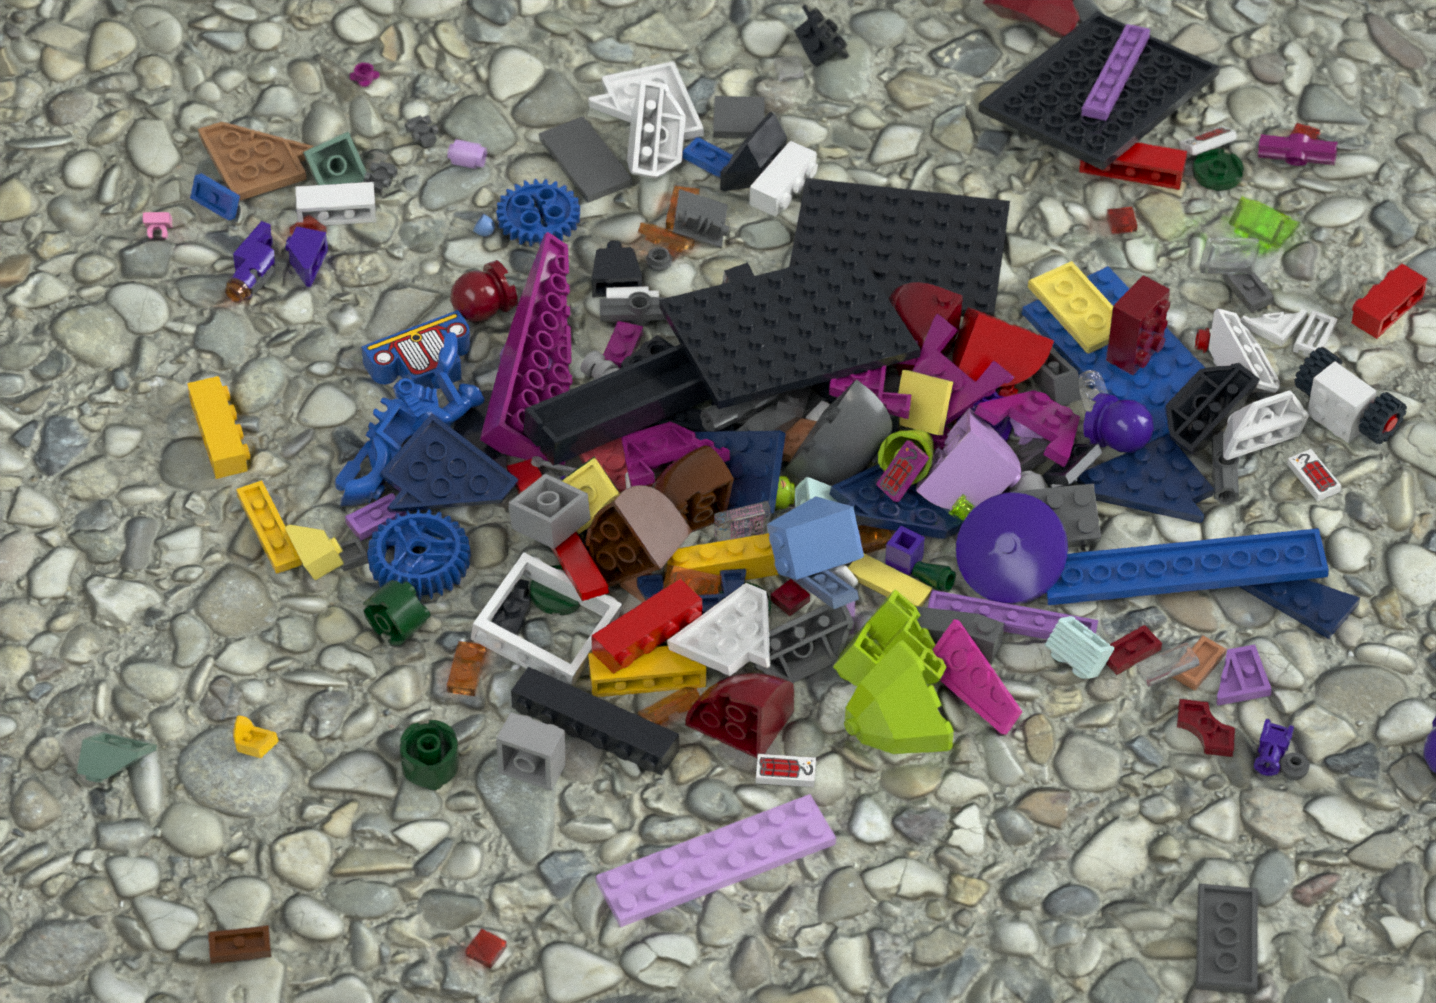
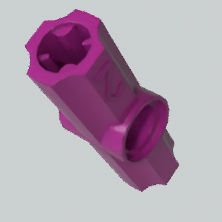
M1261 134L1258 158L1285 160L1286 163L1293 166H1305L1307 163L1335 165L1338 142L1312 140L1304 134H1290L1288 137Z

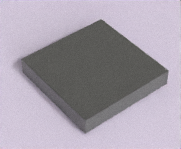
M714 96L713 138H747L764 119L765 97Z

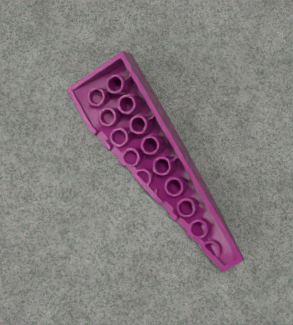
M549 232L544 234L518 303L500 360L480 437L481 441L498 452L525 460L538 456L544 461H548L541 453L540 446L536 447L523 432L525 409L569 391V386L572 385V375L569 373V364L572 363L571 327L567 325V318L570 316V306H567V295L570 294V286L566 281V275L569 273L568 245ZM549 357H550L553 362H552L550 368L547 369V367L549 366V360H548V359H549Z

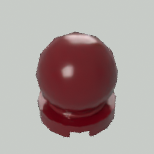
M495 260L486 263L483 271L475 270L460 276L451 288L450 302L454 311L458 310L465 320L477 323L488 321L497 314L499 309L503 312L514 309L518 305V296L515 285L509 286L504 276L508 273L504 265L500 261Z

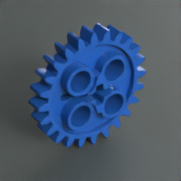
M534 179L533 184H529L525 180L522 187L514 184V191L507 189L506 196H500V202L497 203L496 210L499 228H503V234H510L511 241L519 238L520 245L525 241H529V247H532L535 242H538L540 246L544 234L547 232L563 242V235L570 237L571 230H577V223H580L581 215L578 197H574V192H567L566 185L558 188L557 181L549 185L547 179L542 184H539L537 179Z

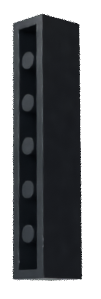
M529 666L511 690L512 708L518 713L529 715L545 724H553L563 729L569 736L589 742L595 748L611 752L622 760L631 761L646 771L655 772L662 776L679 752L678 733Z

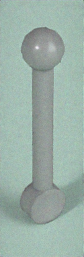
M534 456L531 464L535 467L542 465L570 473L577 469L560 464L553 466L550 462L544 461L538 456Z

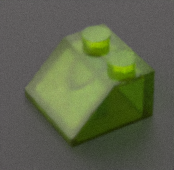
M1241 196L1228 224L1235 227L1234 233L1245 238L1251 235L1257 238L1256 244L1270 250L1271 246L1281 248L1298 229L1301 222L1257 200Z

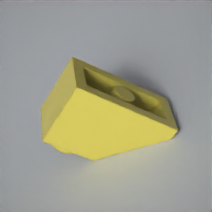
M295 525L285 527L304 567L314 580L344 564L339 553L343 552L340 544L335 537L330 539L324 530Z

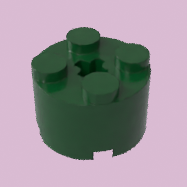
M389 580L363 602V605L367 606L363 612L370 626L378 635L385 633L391 637L387 642L395 646L403 644L426 624L427 620L431 617L430 611L415 596V588L407 581L401 584L398 581Z
M429 720V723L420 725L419 722L410 725L400 738V758L403 775L413 784L427 787L429 790H438L453 779L458 772L460 763L458 740L454 730L448 724L438 720Z

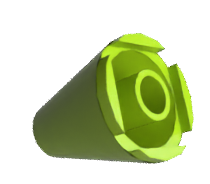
M923 430L894 432L882 442L878 451L880 468L885 472L906 440L912 441L929 457L912 482V484H915L924 479L932 467L933 438L928 432Z

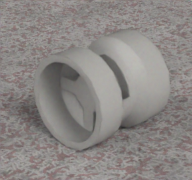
M597 350L590 352L583 359L580 367L581 372L588 377H593L594 380L600 378L605 371L618 368L612 361H606L605 356Z

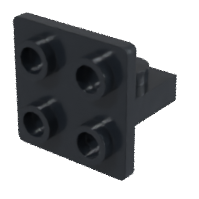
M807 4L803 5L802 9L808 19L797 27L794 32L810 62L818 67L834 52L847 59L850 56L846 50L848 45L837 33L839 28L830 18L826 20L816 7L812 9Z

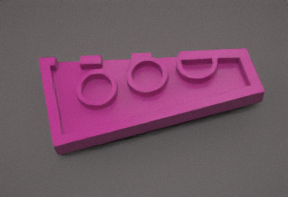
M954 619L933 648L934 654L938 658H942L946 665L940 681L997 731L1007 735L1023 711L959 620Z

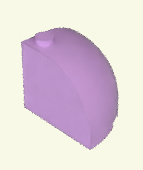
M969 408L947 434L948 437L945 440L946 446L944 449L937 448L934 452L932 467L927 476L918 482L916 491L937 506L950 510H971L984 500L1001 494L1008 486L1012 488L1021 478L1020 462L1005 440Z

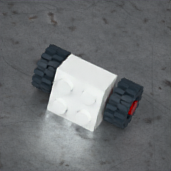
M1325 347L1316 348L1315 352L1312 351L1309 358L1306 357L1304 359L1305 363L1301 364L1299 367L1300 371L1296 372L1295 376L1297 378L1294 379V385L1310 396L1307 413L1314 421L1319 422L1332 431L1335 436L1340 437L1347 443L1362 433L1374 443L1380 445L1386 442L1388 437L1394 435L1395 429L1398 430L1400 427L1398 426L1399 423L1403 422V416L1407 413L1405 411L1407 409L1406 404L1389 392L1382 393L1380 397L1377 396L1375 398L1377 391L1342 367V360Z

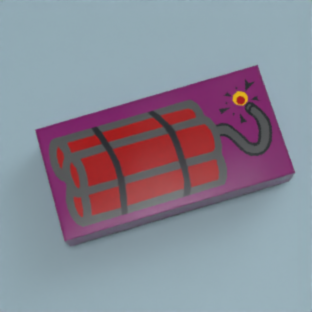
M906 440L876 485L893 501L899 502L929 457L912 441Z

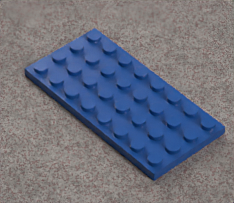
M1108 266L1086 276L1112 306L1129 290L1128 286ZM1039 299L1022 308V315L1042 336L1054 340L1052 347L1078 371V375L1097 395L1099 393L1114 395L1118 400H1135L1145 405L1152 415L1154 426L1151 440L1148 443L1169 434L1165 405L1199 369H1204L1205 367L1167 327L1164 331L1165 344L1163 348L1150 357L1148 364L1144 368L1140 367L1134 375H1131L1106 361L1108 345L1087 354Z

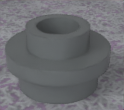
M655 247L646 256V264L654 271H664L671 266L672 256L667 249Z
M1288 753L1282 757L1280 762V769L1283 775L1293 781L1300 780L1307 775L1310 767L1308 759L1299 753Z

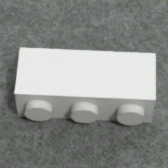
M790 141L750 186V205L776 217L782 209H786L789 206L794 195L802 191L806 178H813L818 169V164H816L817 152Z
M373 182L296 187L298 227L376 222Z

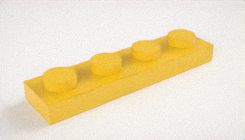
M263 481L237 488V497L275 573L278 574L301 566L302 561Z

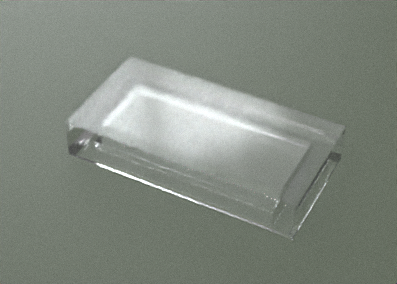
M1186 642L1135 665L1137 672L1147 687H1150L1195 668L1200 663L1197 655Z

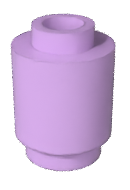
M457 139L454 144H450L448 159H451L452 165L477 169V167L483 168L485 165L487 148L481 147V144Z

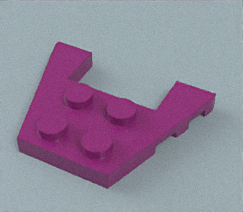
M936 314L913 372L953 382L945 421L946 426L964 414L969 408L974 407V403L996 392V388L1004 383L1008 384L1014 379V376L997 362L993 361L977 382L971 379L941 353L958 330L942 316Z
M916 358L899 362L898 364L915 365ZM887 366L830 380L829 395L840 396L857 379L879 398L889 414L909 419L911 394L883 392Z
M1032 390L979 403L975 410L976 415L993 425L998 424L1008 416L1049 440L1051 443L1046 447L1043 455L1063 467L1066 466L1080 420V416L1073 413L1070 408L1056 403L1045 393Z
M673 422L657 425L621 437L630 487L655 483L654 472L651 469H655L663 463L676 461L686 453L704 445L715 450L724 462L730 460V451L727 448L722 447L718 449L714 447V442L708 439L699 440L695 438L694 432Z

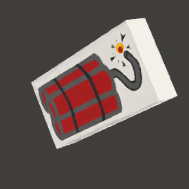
M1221 126L1180 141V149L1187 151L1189 154L1197 155L1235 141L1237 139L1236 131Z
M1312 449L1288 458L1287 465L1317 502L1341 491V484Z
M758 754L756 783L814 787L816 758Z

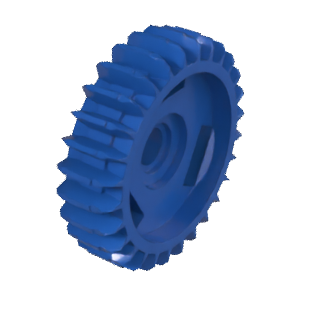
M417 509L416 514H410L407 510L406 515L402 517L396 513L394 521L387 518L386 526L379 524L378 532H373L372 539L369 540L368 544L369 570L374 580L378 581L380 588L389 580H395L401 584L407 581L415 588V596H418L420 601L424 595H428L431 600L434 593L443 596V589L452 591L453 584L460 585L461 577H466L467 569L470 566L471 549L464 528H460L458 521L452 522L450 516L442 518L441 512L431 515L430 509L426 514L421 513L419 509ZM391 546H395L394 560H392V563H387L385 554ZM417 546L426 548V551L421 554H415L411 550Z

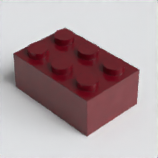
M1142 275L1113 305L1106 361L1134 375L1140 367L1144 368L1148 364L1150 357L1155 352L1158 353L1165 344L1164 331L1168 324L1166 316L1171 304L1169 301V288Z

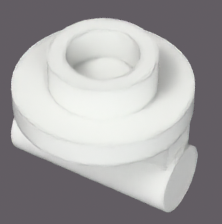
M845 564L828 569L851 587L857 585L858 579Z

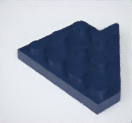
M432 413L380 473L381 478L400 492L387 507V511L390 513L407 510L414 511L417 509L426 510L501 503L519 480Z
M780 430L694 432L695 438L699 440L708 439L714 442V447L718 449L725 447L730 451V460L724 463L734 480L726 516L729 519L731 513L738 512L739 514V511H743V530H745L743 531V536L748 537L749 510L747 509H750V516L752 515L751 508H754L753 511H755V507L762 506V514H774L786 433ZM740 515V529H742V515Z
M1169 434L1147 443L1142 449L1134 453H1124L1083 471L1076 481L1079 485L1094 484L1096 501L1196 523H1202L1204 519V514L1197 507L1196 503L1212 497L1214 493V488L1176 442L1169 437Z
M879 464L831 486L829 495L839 503L853 506L856 522L859 525L894 531L903 526L922 536L946 539L958 533L964 522L950 509L937 506L916 491L917 483L910 485L899 502L893 501L876 485L884 474V470L880 468Z

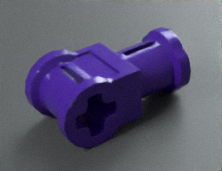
M1265 719L1259 741L1258 753L1260 755L1254 761V768L1260 774L1265 776L1278 774L1280 770L1279 760L1282 759L1289 749L1294 726L1289 725V727L1271 723L1270 719Z

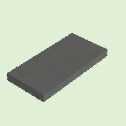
M584 116L539 133L541 143L587 203L633 185L632 177Z
M1198 883L1195 990L1256 995L1258 989V888Z

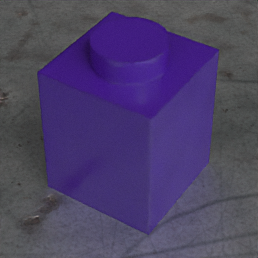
M900 526L886 544L885 564L910 576L914 565L923 559L925 537Z

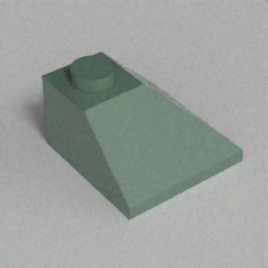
M349 132L338 134L303 152L317 185L361 183L364 181L366 169Z
M106 732L92 735L82 740L76 773L86 775L85 779L88 781L103 782L104 779L118 774L156 751L157 745Z

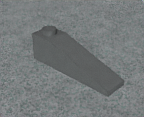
M1051 348L1044 364L1031 377L1042 393L1048 395L1056 403L1067 406L1071 402L1080 400L1078 371Z
M811 391L802 418L806 419V416L822 400L826 402V399ZM777 403L755 414L737 431L780 430L785 433L801 418L776 411Z
M915 606L920 614V617L917 619L920 627L928 630L935 645L951 622L956 619L964 626L989 664L993 663L1002 645L1003 622L976 613Z

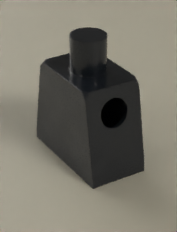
M611 240L607 243V248L596 250L592 272V297H606V288L642 287V274L633 248L622 247L620 241Z

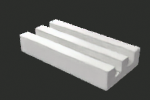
M1312 310L1294 344L1293 352L1298 353L1301 350L1303 355L1308 356L1312 351L1315 352L1316 348L1325 347L1337 324V318ZM1316 318L1320 319L1308 344H1304L1303 342ZM1328 322L1329 324L1317 347H1313L1325 323Z

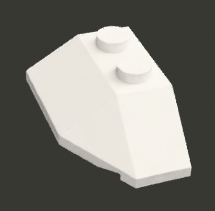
M642 79L639 82L631 114L627 163L633 175L656 179L681 163L685 114L670 94L666 84Z
M1217 308L1214 312L1209 351L1214 358L1215 365L1229 366L1234 363H1240L1260 378L1253 392L1276 393L1279 389L1280 381L1256 339L1241 324V319L1236 313Z
M1290 390L1253 402L1235 411L1228 418V425L1223 434V457L1229 460L1298 437L1304 428L1309 414Z

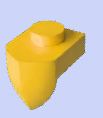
M238 715L236 717L233 728V740L237 752L261 759L279 742L276 732L255 727L245 716Z

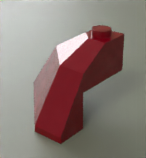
M1074 0L983 1V4L998 17L1035 22L1051 37L1063 38L1071 32L1080 18L1078 11L1074 8Z

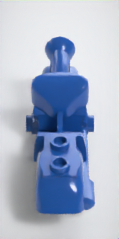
M455 332L445 335L444 347L439 351L438 365L434 371L436 381L449 404L443 408L439 407L437 389L424 388L419 384H414L412 380L407 378L400 379L393 387L395 396L398 399H381L380 402L387 407V411L381 412L376 408L373 410V415L379 422L376 425L372 422L369 423V430L365 436L370 438V440L364 444L353 461L346 463L335 479L336 489L344 491L340 500V506H358L364 503L370 504L373 499L379 500L386 489V486H384L386 481L380 477L381 471L399 452L404 441L418 430L431 413L450 427L453 422L462 417L471 407L480 406L485 402L482 392L478 387L463 383L459 385L457 391L449 378L458 352ZM368 455L372 471L362 478L355 479L361 470V463Z

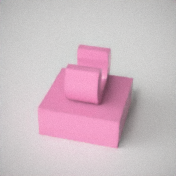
M143 212V224L148 228L147 235L149 239H153V232L156 229L162 230V238L167 239L168 231L166 228H172V217L169 212Z

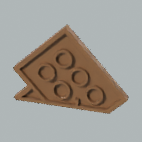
M218 122L198 129L199 138L226 188L240 195L239 201L307 180L306 171L301 162L306 160L303 152L313 147L311 145L226 122Z

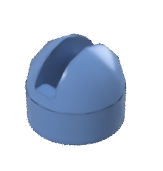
M483 214L476 223L473 232L483 237L490 236L495 229V223L490 217Z

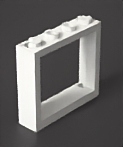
M523 552L473 623L471 640L526 669L529 666L574 686L589 664L588 653H592L591 635L570 664L490 622V620L522 575L580 602V605L603 616L591 635L619 618L622 603L609 595H602L582 601L564 571L555 569L543 563L539 558L532 557Z

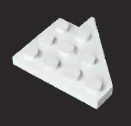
M674 61L602 76V85L606 94L588 98L590 108L631 122V114L640 80L663 83L667 85L670 94L685 114L683 140L704 136V128Z
M745 583L667 640L669 650L729 676L749 661L765 668L770 667L768 598L766 591Z

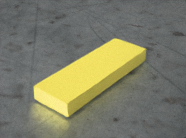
M864 554L863 558L853 561L848 567L858 579V583L886 597L896 589L914 606L922 607L931 595V587Z

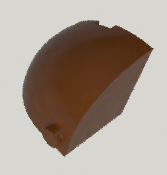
M704 445L686 453L669 465L656 478L651 488L664 494L677 508L692 532L725 520L734 478L717 452L711 447Z
M637 485L616 494L595 514L592 524L587 531L586 545L589 546L591 558L608 587L660 570L686 540L692 530L674 504L664 494L654 488Z

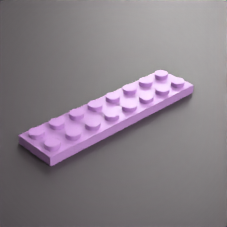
M809 794L596 875V883L619 926L623 927L836 845V837Z

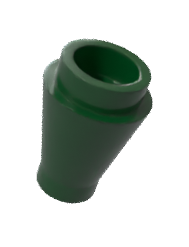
M918 561L914 565L912 572L914 577L919 578L936 591L949 592L956 580L955 571L951 570L950 566Z

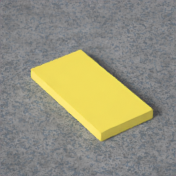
M1072 261L1028 280V288L1087 354L1108 345L1113 306Z

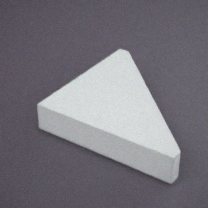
M1302 309L1299 313L1284 314V312L1269 313L1257 318L1243 316L1240 322L1253 333L1282 346L1304 321L1307 311Z

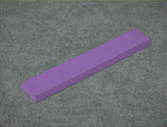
M1126 24L1082 107L1081 115L1106 121L1150 37L1149 28Z
M936 590L931 591L927 607L980 614L1003 622V632L1041 639H1048L1058 620L1064 617H1075L1076 620L1088 627L1089 630H1092L1093 633H1096L1098 620Z

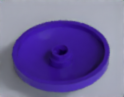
M1023 493L998 494L978 504L962 523L956 541L957 564L967 584L975 592L988 600L1013 605L1030 602L1051 589L1063 572L1068 554L1067 535L1057 514L1041 500Z

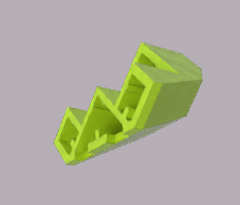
M894 589L839 655L833 668L837 670L838 675L842 679L851 682L854 686H858L860 681L901 640L921 658L925 667L922 675L927 685L937 683L940 680L946 665L942 658H938L934 654L932 649L935 647V644L928 630L920 627L917 621L920 617L917 608Z
M903 640L898 642L860 681L845 707L844 727L851 736H855L862 744L891 754L949 751L952 749L954 734L950 722L946 721L938 711V707L942 704L933 685L927 686L923 678L922 671L925 670L921 658Z

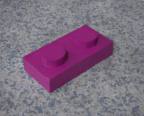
M618 321L603 353L605 360L612 361L621 369L623 360L636 352L643 336V326Z

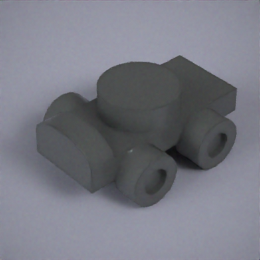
M419 115L408 119L407 123H405L406 131L408 133L412 132L413 141H420L423 147L433 145L436 142L435 135L439 133L435 124L431 125L432 121L429 115L423 116V118Z
M382 161L380 163L372 162L370 171L374 173L366 172L364 182H373L374 193L381 194L384 187L389 188L391 186L392 180L390 177L395 178L398 169L390 163Z

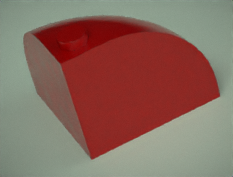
M968 307L957 336L952 363L977 382L989 365L995 361L1014 376V379L1008 384L1004 383L999 387L1010 386L1028 379L1041 368L1048 358L1054 340L1040 334L1037 335L1014 324L1012 326L1003 320Z

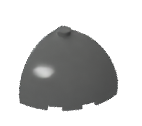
M856 379L823 411L785 469L801 480L809 477L829 486H833L862 472L870 462L875 464L878 461L880 446L891 434L892 422L887 409L871 390Z

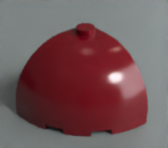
M920 282L907 283L896 288L890 295L889 301L914 340L918 341L920 349L923 347L936 314L942 316L958 330L941 351L946 358L949 356L955 346L960 330L963 296L932 284ZM892 364L900 376H902L903 370L913 371L915 366L910 364Z
M745 673L727 677L710 686L698 697L687 713L685 726L758 759V754L766 753L794 712V686L790 681L767 674Z

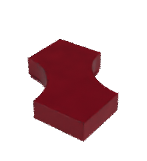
M1179 699L1177 728L1185 729L1194 734L1200 740L1204 754L1233 757L1235 728L1218 721L1210 712L1208 702Z

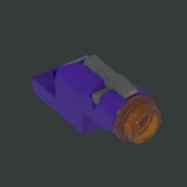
M261 221L233 253L235 272L226 283L225 293L229 299L236 303L249 299L276 274L274 250L270 248L273 243L270 224Z

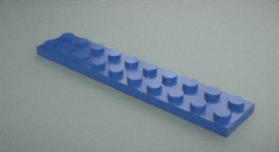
M1319 528L1069 553L1067 554L1063 572L1057 582L1046 592L1048 605L1325 578L1328 577L1329 569Z

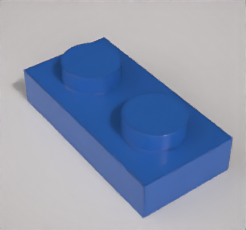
M696 137L682 151V159L719 178L720 171L724 166H727L733 156L699 137Z
M201 173L194 177L190 198L229 221L236 217L240 195Z

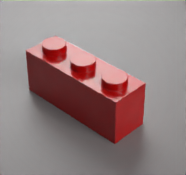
M1403 263L1396 269L1389 270L1384 279L1379 284H1374L1365 297L1356 300L1352 307L1353 317L1351 323L1378 339L1424 297L1427 278Z

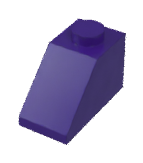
M296 226L293 235L287 238L285 248L289 252L290 264L305 286L311 287L328 252L326 232Z

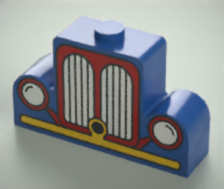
M456 310L361 346L363 365L371 378L378 384H391L397 379V376H401L402 379H410L414 384H419L424 388L440 389L434 371L438 365L439 351L444 347V337L447 333L455 332L458 342L456 361L449 374L450 380L454 383L462 379L460 356H464L470 350L469 326L461 313Z

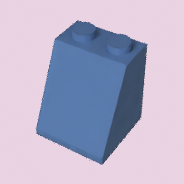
M815 496L767 524L769 541L775 558V567L779 575L797 580L864 557L853 506Z

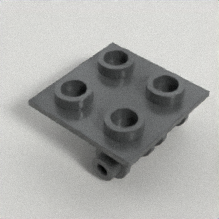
M680 189L673 233L722 248L723 236H727L729 226L725 225L728 204Z

